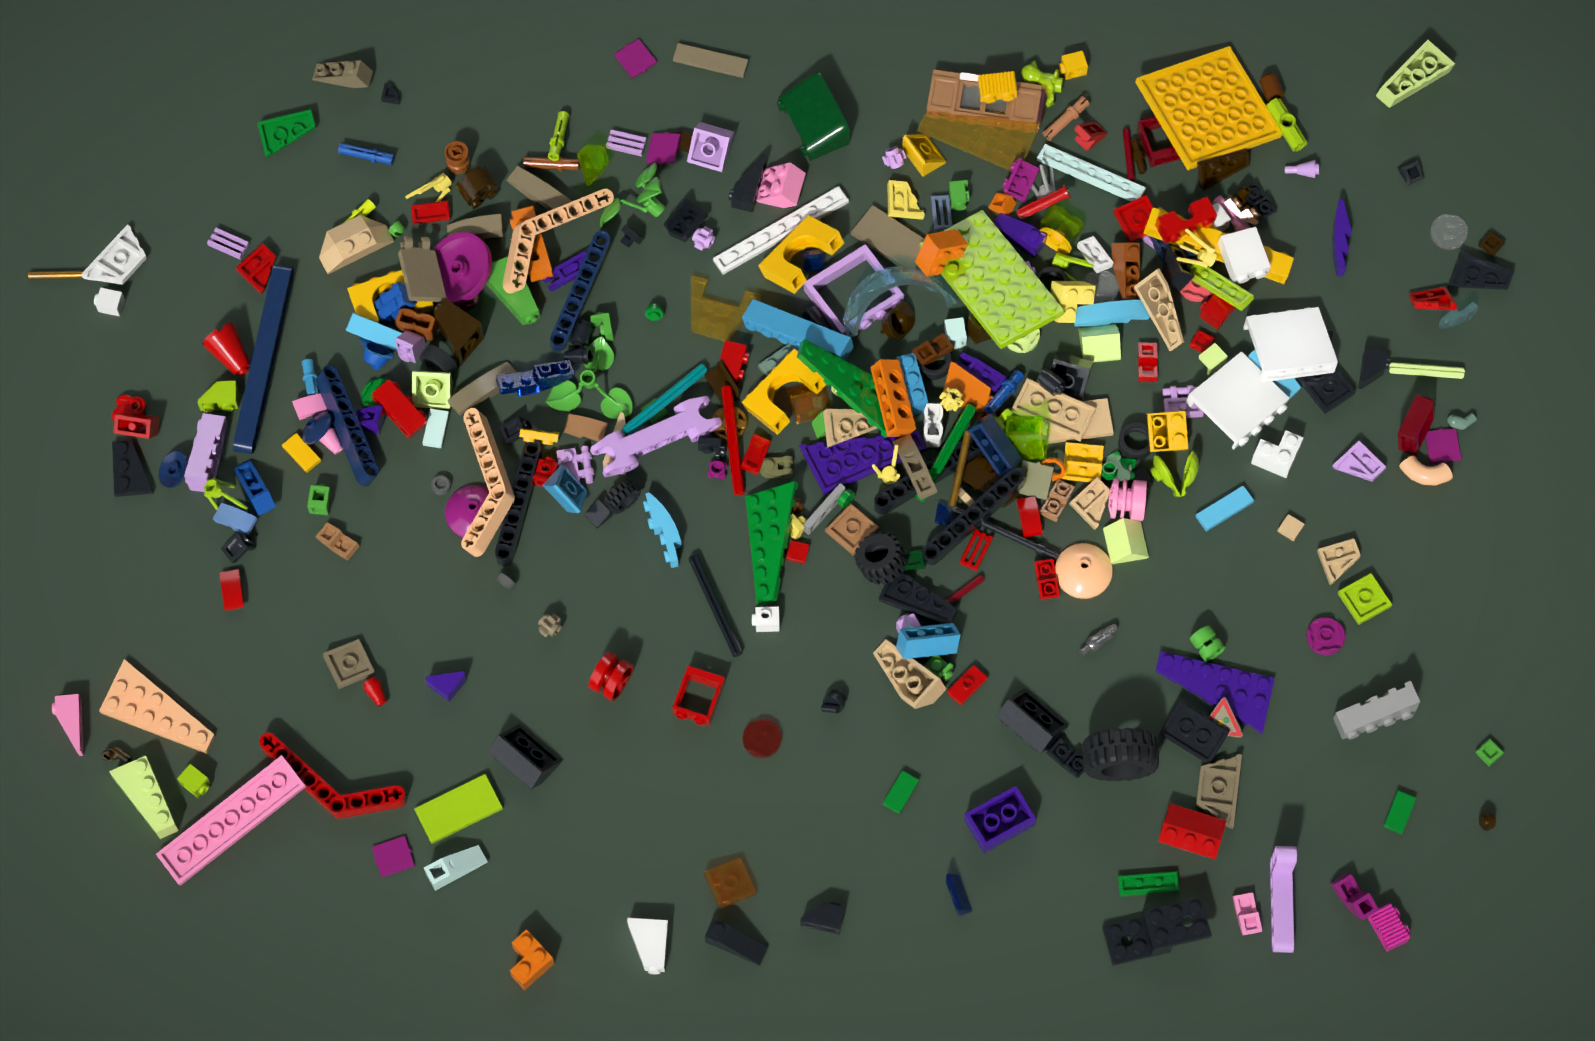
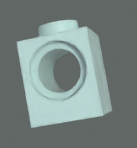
M963 317L945 320V336L954 349L966 346L967 336Z

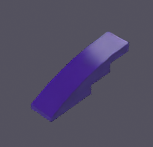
M1339 199L1332 235L1333 261L1337 277L1343 276L1345 273L1346 265L1344 258H1347L1349 251L1347 240L1350 239L1352 233L1343 199Z

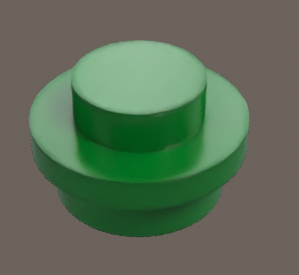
M651 304L645 310V316L651 321L663 318L664 312L660 305Z

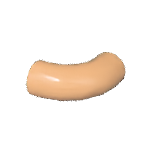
M1416 456L1408 457L1399 465L1400 469L1411 480L1422 485L1436 486L1450 481L1453 477L1447 464L1441 463L1434 467L1425 466Z

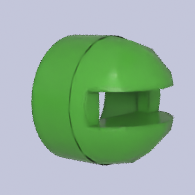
M396 221L388 229V232L394 237H399L404 233V226L399 221Z

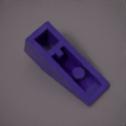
M1002 213L993 222L1009 242L1034 259L1046 245L1047 235L1030 224Z

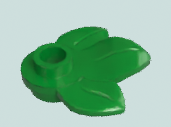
M1116 451L1106 458V463L1102 466L1101 476L1106 480L1117 478L1119 482H1123V479H1126L1127 482L1135 478L1132 471L1136 466V459H1121L1120 453Z

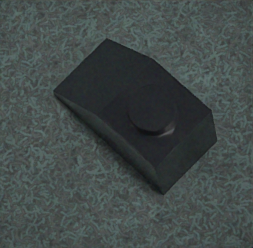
M1169 245L1166 251L1162 274L1169 288L1181 291L1195 275L1189 263L1177 260V257L1187 258L1184 250Z
M1365 347L1358 389L1365 388L1383 376L1385 369H1389L1390 358H1387V350Z
M836 902L824 903L801 917L800 927L839 935L844 916V907Z

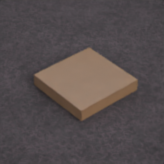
M850 503L825 529V532L854 556L856 548L860 547L858 545L860 541L863 542L866 536L870 537L871 533H876L879 530V526Z

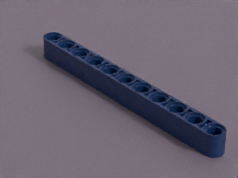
M274 264L235 432L234 452L253 454L293 280L294 268L292 266Z

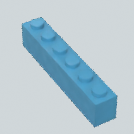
M752 299L742 316L745 327L750 331L756 330L768 338L773 337L783 344H791L798 350L800 342L806 339L846 361L854 347L851 337Z

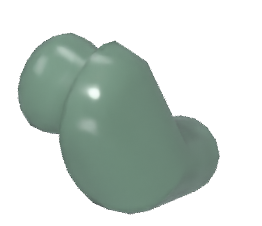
M1470 413L1465 418L1450 415L1447 419L1451 427L1459 430H1464L1477 421L1473 413Z

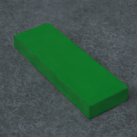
M1177 871L1119 875L1117 877L1119 897L1179 892Z

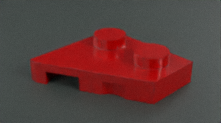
M1446 287L1409 293V300L1415 309L1457 310L1456 302Z

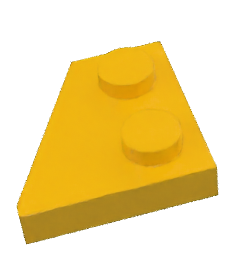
M521 428L519 437H523V441L535 442V439L542 440V444L553 445L554 442L559 441L560 432L552 433L543 430Z

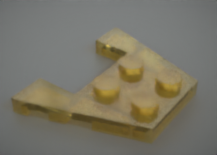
M692 275L691 332L721 341H729L741 326L742 316L752 299L760 302L761 295L745 291L740 307L704 298L708 280Z

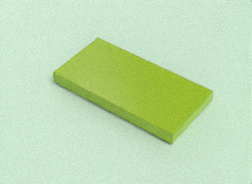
M486 774L414 808L431 844L503 810Z

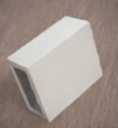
M1256 227L1220 237L1217 244L1233 283H1245L1251 278L1256 277V279H1260L1268 274L1271 266Z

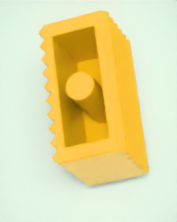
M1008 71L978 75L980 102L990 104L996 100L1012 101L1014 98H1017L1015 72Z

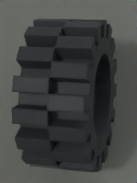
M630 480L616 485L617 487H613L612 491L608 492L607 496H605L603 502L613 514L624 512L626 508H630L629 506L635 503L634 501L638 500L640 492Z

